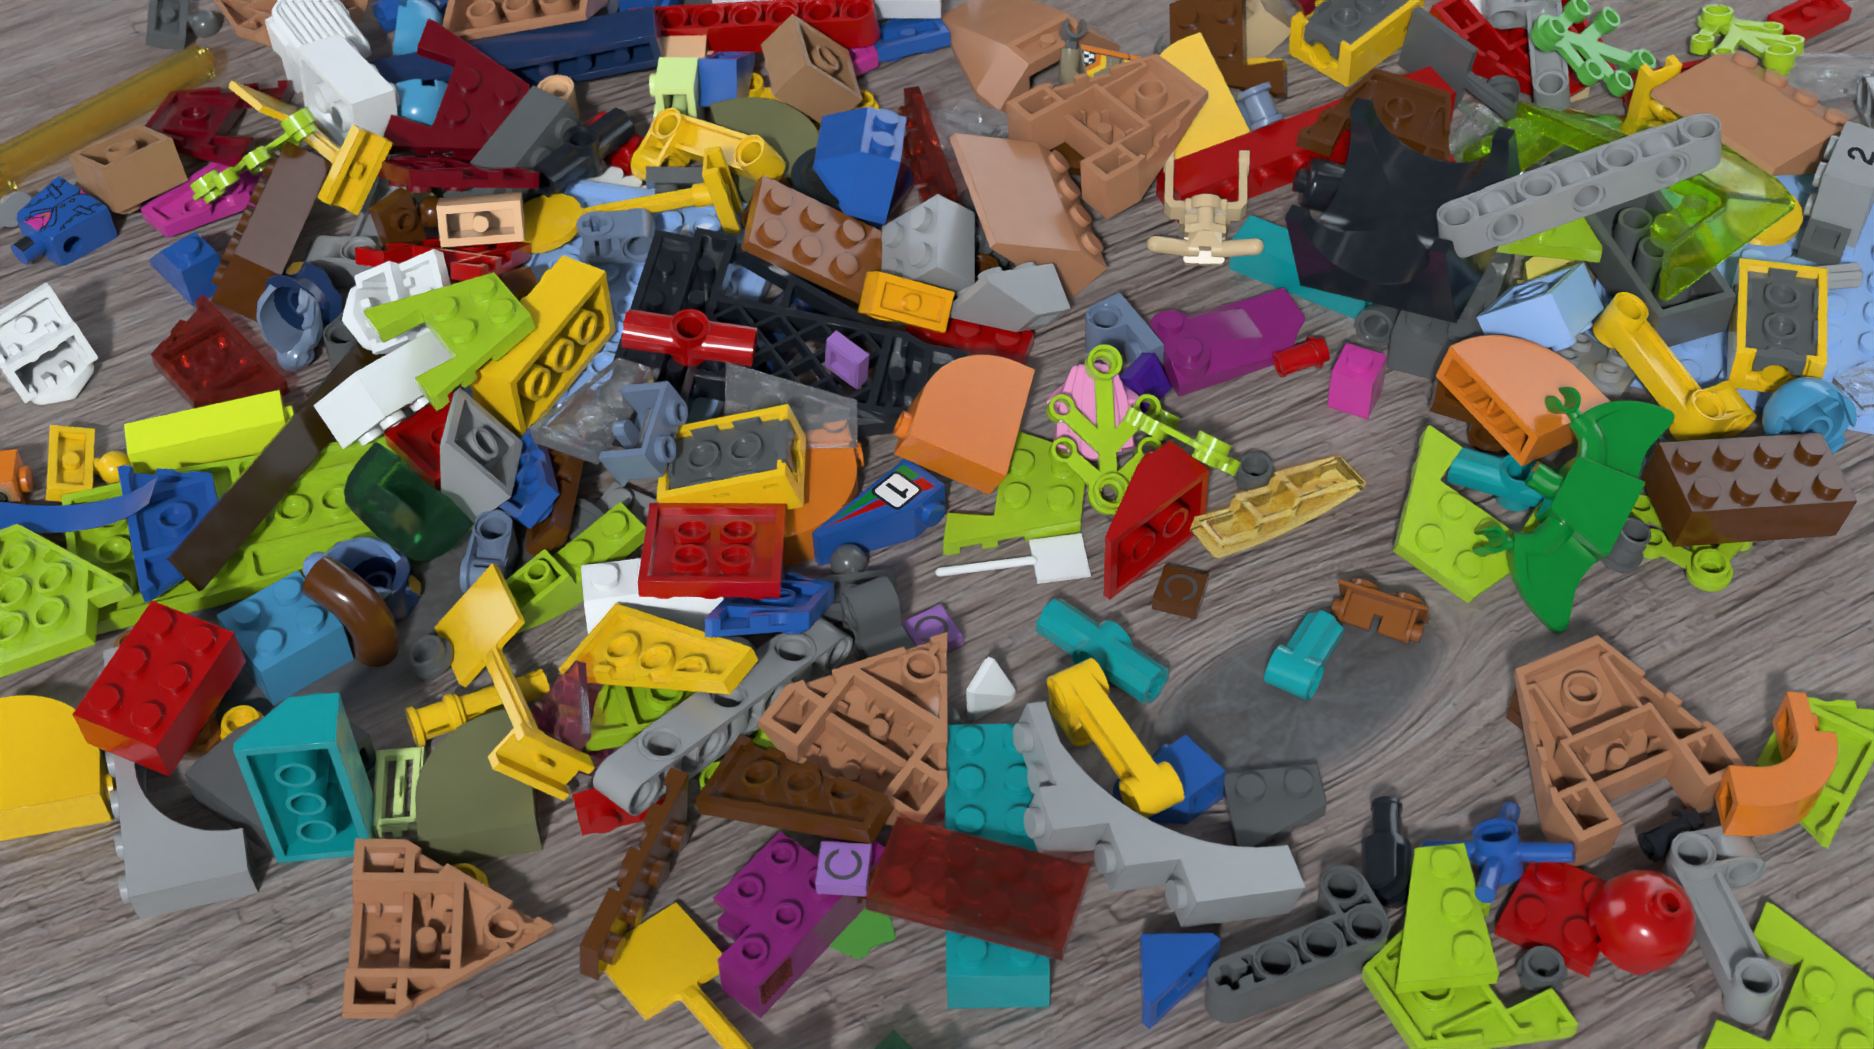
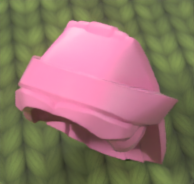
M1094 363L1097 371L1102 373L1108 372L1107 364ZM1084 364L1072 366L1064 384L1055 390L1046 402L1048 404L1058 394L1068 395L1074 401L1075 408L1096 427L1094 380L1087 375ZM1118 374L1112 379L1115 428L1123 421L1129 406L1132 407L1139 398L1135 392L1124 386ZM1061 402L1054 403L1053 407L1057 414L1066 415L1068 413L1065 404ZM1055 423L1053 442L1057 438L1068 437L1075 442L1077 453L1087 461H1098V454L1065 423ZM1135 435L1116 453L1117 455H1122V451L1136 447ZM1056 446V450L1066 451L1068 454H1070V451L1066 446Z

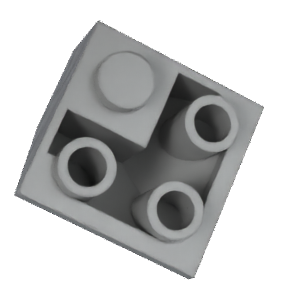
M1026 262L1008 271H1002L1001 267H994L981 272L977 276L978 281L975 284L957 293L958 298L952 302L949 317L1008 331L1020 332L1048 327L1071 308L1054 264L1036 266L1035 262Z

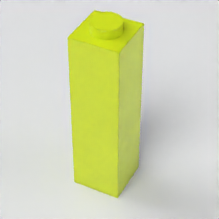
M280 390L126 423L124 424L127 454L135 473L154 475L157 468L176 470L193 465L258 455L295 413L292 405L284 406Z

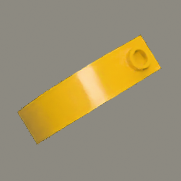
M1201 32L1173 43L1160 54L1162 58L1208 91V99L1174 149V160L1250 132Z
M16 695L0 698V841L113 821L110 791L117 789L116 777L110 776L103 750L86 742L72 715L75 709L61 701L33 695Z

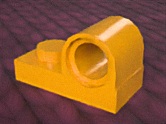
M868 271L864 281L858 313L879 320L898 322L937 333H945L955 292L880 271Z

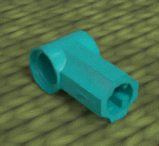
M1322 610L1316 613L1308 612L1286 646L1280 644L1275 649L1266 667L1264 682L1308 702L1315 694L1321 682L1325 664L1343 638L1344 628L1339 625L1335 616Z

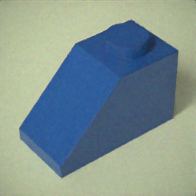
M717 51L699 58V106H710L711 103L748 97L755 63V52Z
M196 232L161 250L149 260L151 266L193 307L214 296L218 286L211 283V280L220 263L218 254Z

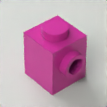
M1346 343L1331 371L1327 407L1369 419L1383 390L1387 355Z

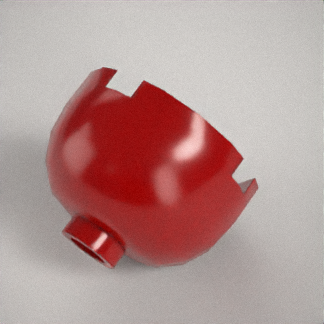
M1631 870L1617 876L1602 885L1590 901L1589 925L1590 928L1596 925L1597 933L1601 938L1597 946L1602 954L1615 966L1634 975H1646L1649 972H1660L1677 962L1693 942L1696 915L1691 899L1684 888L1674 879L1657 871Z

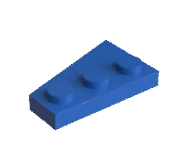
M533 424L520 437L523 446L512 496L497 507L529 529L535 523H540L548 517L553 509V502L560 495L545 436Z

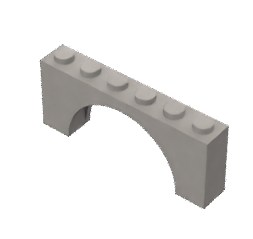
M119 647L103 650L104 667H106ZM104 669L98 670V677ZM105 752L108 771L111 777H116L117 785L116 790L110 791L111 808L116 819L120 818L121 831L114 833V844L118 859L120 861L124 860L125 874L118 876L119 891L123 903H131L140 920L258 893L253 850L243 828L222 831L201 830L169 819L159 812L148 800L146 790L147 767L110 752Z

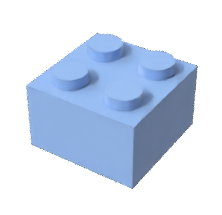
M1583 262L1509 287L1476 318L1484 335L1520 338L1545 348L1551 347L1552 351L1556 352L1577 342L1576 336L1593 326L1592 320L1604 307Z

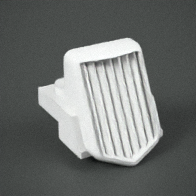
M278 0L272 9V16L265 19L272 49L281 56L287 80H292L296 93L303 91L297 47L340 34L351 46L357 47L364 59L371 55L368 41L353 23L349 11L340 0Z
M432 249L400 264L387 261L355 275L356 285L349 291L342 321L360 345L367 350H372L374 355L389 354L430 331L426 324L422 323L383 343L368 324L363 311L370 307L451 285L443 252Z
M44 283L0 310V370L24 403L32 401L38 405H46L74 400L94 372L93 362L98 359V356L77 324L71 319L48 283Z

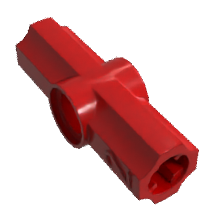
M628 309L623 323L622 348L672 355L676 362L684 366H696L705 360L752 366L756 352L758 328L709 321L705 314L694 309L679 311L674 316Z

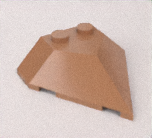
M947 632L930 637V642L907 650L903 646L832 670V675L808 683L801 680L786 685L760 717L758 726L777 749L785 753L787 760L799 765H803L805 762L820 767L822 774L835 779L842 776L889 796L893 811L885 822L886 825L919 829L947 792Z
M355 839L352 874V924L348 968H345L342 1019H396L554 931V925L539 916L533 919L513 907V901L448 863L443 867L421 854L420 847L406 839Z

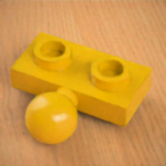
M50 425L45 500L62 502L61 495L92 489L93 475H99L103 481L110 484L120 482L117 467L123 465L132 466L128 455L121 451H110L101 458H95V429Z

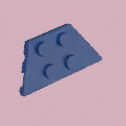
M128 465L117 467L122 495L143 487L158 476L148 505L127 517L140 592L145 603L154 600L185 579L167 558L219 500L211 473L195 471L179 473L173 469L157 468L155 475L134 473L132 466Z
M789 572L785 574V580L782 579L780 598L767 597L755 600L748 597H725L705 618V637L774 632L800 634L810 630L833 603L834 583L820 579H811L801 574Z

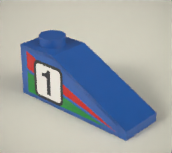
M906 459L902 460L812 532L815 562L821 566L829 564L832 552L842 544H854L861 548L864 553L916 538L928 527L937 525L944 514H946L945 484L917 464Z

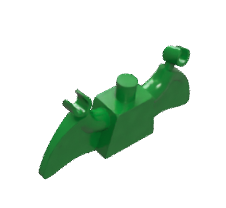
M1572 387L1558 388L1559 392L1564 396V406L1556 396H1547L1545 398V405L1549 412L1553 414H1566L1571 420L1568 426L1577 439L1578 449L1576 457L1565 463L1559 472L1539 461L1527 476L1525 485L1545 496L1536 514V519L1540 525L1531 533L1512 532L1509 537L1498 526H1490L1474 532L1476 535L1486 536L1489 541V546L1473 549L1476 555L1486 557L1507 550L1509 570L1520 596L1539 621L1554 634H1560L1566 631L1575 592L1582 577L1594 563L1607 557L1611 552L1645 485L1644 481L1638 479L1643 458L1651 445L1668 429L1675 419L1674 413L1671 410L1645 402L1612 401L1597 405L1582 413L1579 409L1581 404L1580 393Z

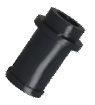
M1678 807L1672 811L1671 818L1648 831L1638 834V842L1644 854L1650 860L1653 859V862H1656L1668 854L1672 841L1678 834L1705 829V824L1701 816L1693 808L1688 807L1684 810Z

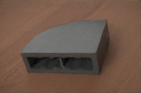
M262 717L238 728L220 741L207 754L200 756L193 766L185 772V776L197 802L234 829L243 828L248 839L275 858L233 752L234 742L264 718ZM349 721L367 773L376 764V754L370 735Z

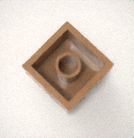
M792 14L761 44L765 58L764 65L769 74L773 96L780 103L790 104L801 111L811 122H819L821 124L823 116L853 110L862 101L849 51Z
M141 124L134 125L68 155L83 192L117 214L134 212L141 208L142 202L153 197L157 198L170 189L188 181L172 137Z

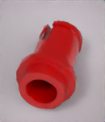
M1309 336L1306 338L1305 343L1281 351H1274L1272 360L1277 374L1280 378L1313 366L1316 369L1323 368L1324 363L1330 360V354L1327 344L1322 337L1315 339V337Z

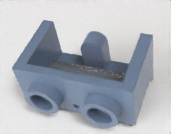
M668 381L623 385L620 393L638 414L634 424L630 420H618L613 423V435L625 449L601 451L599 460L624 487L627 481L631 479L659 478L664 476L667 463L673 462L676 457L675 438L679 426L684 425L687 421L688 409L685 401Z

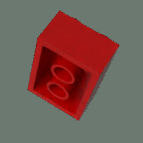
M151 601L72 715L88 744L170 777L245 665L246 660L234 632L158 602Z

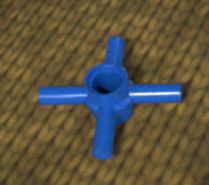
M1506 802L1501 806L1498 818L1488 819L1477 824L1473 829L1474 841L1424 840L1422 847L1465 843L1469 861H1473L1478 866L1480 878L1475 896L1483 903L1494 901L1499 885L1509 884L1521 878L1524 873L1523 862L1574 863L1576 857L1574 843L1524 842L1519 838L1517 823L1521 810L1513 802Z

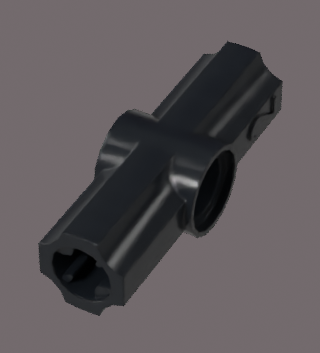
M615 107L589 126L578 125L567 129L563 136L564 144L530 169L539 172L538 193L549 198L576 178L587 179L598 175L602 169L601 160L635 135V125L629 119L627 113Z

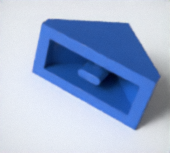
M1140 934L1139 968L1142 1024L1149 1030L1207 977L1208 969L1212 963L1219 959L1221 939L1215 934Z

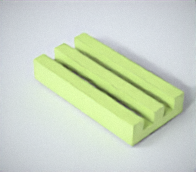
M424 746L376 750L372 826L375 838H384V832H392L394 837L403 836L404 831L408 830V823L416 821L415 793L417 780L427 759ZM409 759H413L410 817H404L407 763ZM389 761H396L393 818L385 819Z

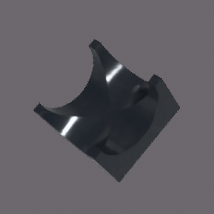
M1357 97L1350 108L1351 139L1348 158L1340 185L1331 204L1316 221L1310 215L1308 208L1292 205L1285 216L1300 286L1457 323L1499 246L1469 257H1459L1455 252L1453 241L1439 238L1436 214L1443 204L1520 175L1515 129L1499 126L1492 137L1491 152L1478 160L1461 163L1441 161L1418 153L1399 141L1379 119L1372 100Z

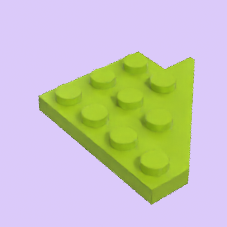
M19 524L1 529L0 678L95 645L98 608L132 597L133 590L123 580Z

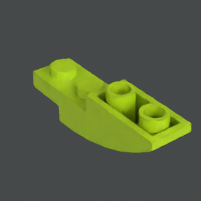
M621 501L555 555L551 556L546 549L542 550L506 580L525 620L523 626L515 634L560 616L584 601L582 565L621 561L644 543L646 527Z

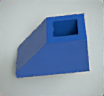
M1184 735L1171 745L1165 744L1161 746L1151 757L1156 764L1166 761L1174 768L1184 790V800L1147 819L1160 823L1188 824L1223 799L1225 770L1187 735ZM1118 778L1113 785V797L1124 804L1119 790L1121 780Z

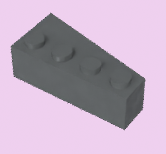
M533 85L469 164L481 168L524 167L531 169L564 144L563 136L567 129L582 124L568 101ZM468 188V191L463 192L446 191L441 198L522 192V201L525 204L533 198L542 196V194L538 193L537 188Z

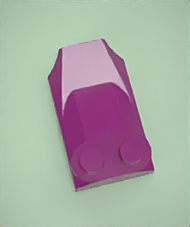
M1281 288L1190 315L1174 310L1161 311L1151 319L1150 328L1164 344L1163 371L1178 397L1274 365L1272 360L1273 352L1294 346L1305 318L1285 288Z

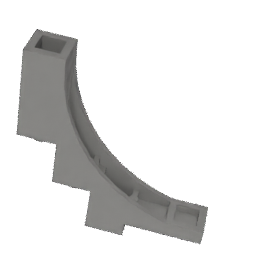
M1045 701L1026 704L1018 724H1015L1013 728V742L1017 752L1023 755L1028 769V785L1031 792L1035 794L1029 807L1025 810L1024 826L1028 837L1034 839L1040 857L1095 850L1096 868L1100 874H1104L1110 893L1165 886L1167 904L1170 909L1175 910L1181 929L1289 914L1306 887L1288 845L1271 847L1229 846L1189 837L1154 823L1112 797L1074 761L1059 741Z

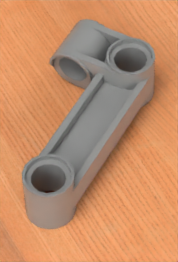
M1486 0L1487 20L1494 28H1528L1535 110L1543 115L1550 114L1555 119L1567 114L1571 105L1567 61L1556 50L1551 53L1540 50L1532 41L1530 34L1535 20L1541 15L1549 14L1558 17L1562 13L1561 0Z
M390 154V155H387V157L406 156V155H403V154ZM377 176L351 236L322 235L314 237L302 261L325 270L334 287L352 288L355 286V275L374 268L356 264L355 248L370 246L371 249L384 251L368 208L399 187L389 186L388 179Z
M1721 825L1703 830L1683 832L1673 839L1661 873L1671 877L1683 887L1693 903L1696 915L1694 935L1723 992L1722 1002L1724 1009L1729 1016L1738 1022L1756 1024L1763 1021L1768 1015L1781 988L1782 978L1775 965L1766 960L1730 888H1741L1757 881L1766 872L1765 863L1751 836L1723 835Z

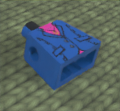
M58 176L17 213L16 219L23 237L11 245V249L16 258L24 265H28L40 255H43L59 266H66L118 237L107 206Z

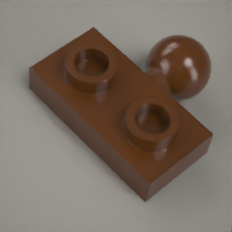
M399 187L368 208L384 251L387 250V243L404 242L422 245V239H427L423 228L425 226L429 228L438 227L436 206L440 197L426 196L419 201L415 208L410 192Z

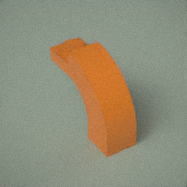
M1787 691L1772 721L1782 763L1766 767L1728 766L1714 795L1723 835L1763 836L1778 833L1799 823L1814 808L1836 765L1838 741L1836 732L1818 731V718L1815 713H1811L1805 692Z

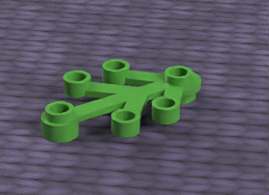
M1570 0L1564 6V12L1558 17L1543 14L1535 20L1534 27L1530 32L1534 44L1546 53H1551L1554 50L1558 51L1574 69L1579 80L1588 87H1592L1603 79L1613 95L1622 97L1634 86L1633 80L1628 73L1638 72L1640 66L1645 64L1651 69L1656 67L1654 56L1646 49L1633 50L1629 53L1596 41L1603 34H1610L1621 24L1619 15L1610 7H1605L1594 16V22L1580 34L1571 32L1568 28L1573 22L1581 23L1591 14V7L1586 0ZM1575 49L1578 50L1587 61L1584 62V60L1575 51ZM1606 61L1619 65L1620 70L1614 72Z

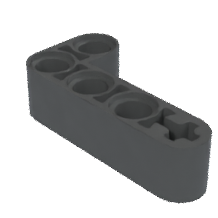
M882 575L840 593L844 633L853 639L852 652L858 661L903 646L905 650L916 647L902 626L899 599L887 576ZM947 697V725H962L959 714Z
M1349 865L1331 866L1321 876L1317 903V914L1320 920L1235 952L1212 963L1207 973L1205 1007L1208 1014L1221 1023L1239 1022L1362 973L1363 967L1387 945L1391 924L1387 913L1364 876L1357 869ZM1341 895L1347 897L1348 899H1340L1335 896ZM1357 935H1368L1372 937V939H1364ZM1314 952H1321V953H1324V954H1326V955H1328V956H1326V957H1319V956H1316V955H1314V954H1312V953H1314ZM1267 970H1278V971L1282 972L1283 974H1281V975H1273V974H1270V973H1268V972H1266V971H1267Z

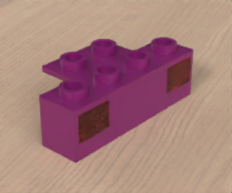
M779 831L713 898L714 903L726 910L717 919L719 931L735 941L717 959L723 992L761 1019L862 910L890 883L888 849L876 841L871 845L872 859L867 897L816 894L815 883L819 856H815ZM834 839V840L832 841V842L856 843V842L845 841V840H840V839Z

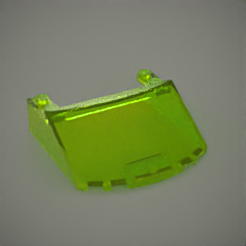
M1518 102L1517 116L1500 127L1515 129L1520 173H1522L1564 144L1585 152L1646 129L1668 123L1628 115ZM1497 129L1463 150V162L1478 160L1490 153L1492 137ZM1721 143V162L1716 168L1665 188L1683 196L1681 204L1673 210L1656 216L1654 223L1650 227V241L1655 246L1664 250L1659 298L1668 302L1794 210L1795 201L1785 186L1775 176H1771Z

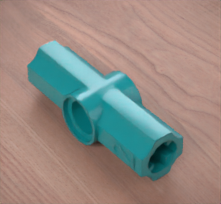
M1461 446L1462 449L1451 463L1448 472L1447 482L1495 495L1497 503L1509 511H1525L1531 506L1537 507L1545 499V496L1525 485L1527 476L1535 464L1539 462L1538 460L1521 466L1510 454L1502 458Z
M1052 599L1043 608L1041 616L1036 621V632L1070 654L1075 665L1093 658L1100 665L1107 680L1143 704L1146 702L1151 704L1161 694L1164 685L1169 680V669L1135 648L1125 630L1113 621L1105 620L1099 624L1063 599Z

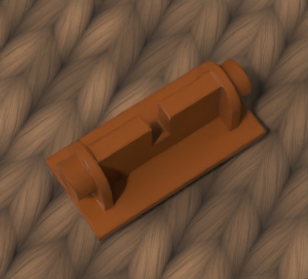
M1354 578L1352 582L1339 579L1340 596L1344 597V599L1335 598L1330 612L1331 615L1338 617L1339 623L1369 631L1374 616L1382 618L1378 635L1408 645L1411 641L1420 643L1425 625L1418 624V621L1428 624L1430 620L1429 607L1422 605L1423 601L1420 598L1404 592H1397L1396 596L1380 592L1377 585L1364 579Z

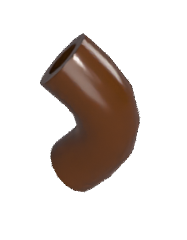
M325 556L318 560L308 572L303 583L302 592L304 596L331 612L346 627L352 637L355 657L362 664L370 667H380L389 664L399 653V634L393 614L381 595L365 579L335 559Z

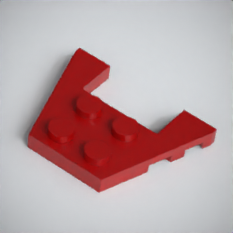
M440 237L422 239V245L404 242L387 243V250L385 251L371 249L370 246L355 248L356 264L376 267L387 261L400 264L435 249L443 252L447 271L451 272V279L466 281L490 273H495L499 276L531 259V243L526 242L441 247Z

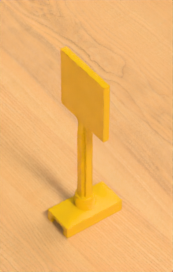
M231 80L228 86L257 111L277 120L284 121L300 110L291 104ZM315 122L314 125L318 130L305 138L304 141L332 163V168L318 194V198L326 204H335L358 216L382 167V161H385L393 143L383 136L352 124L342 147H339L327 137L328 131Z
M492 563L434 628L438 637L446 639L454 648V658L451 667L459 685L467 687L486 666L514 728L487 756L493 770L564 801L570 795L566 784L579 770L590 774L595 767L589 755L545 735L543 731L538 729L503 653L504 645L523 626L525 620L499 566Z
M677 902L625 934V946L619 960L615 965L608 964L604 973L645 1021L673 1003L681 1001L723 1049H753L701 990V985L720 974L717 959L722 955V952Z

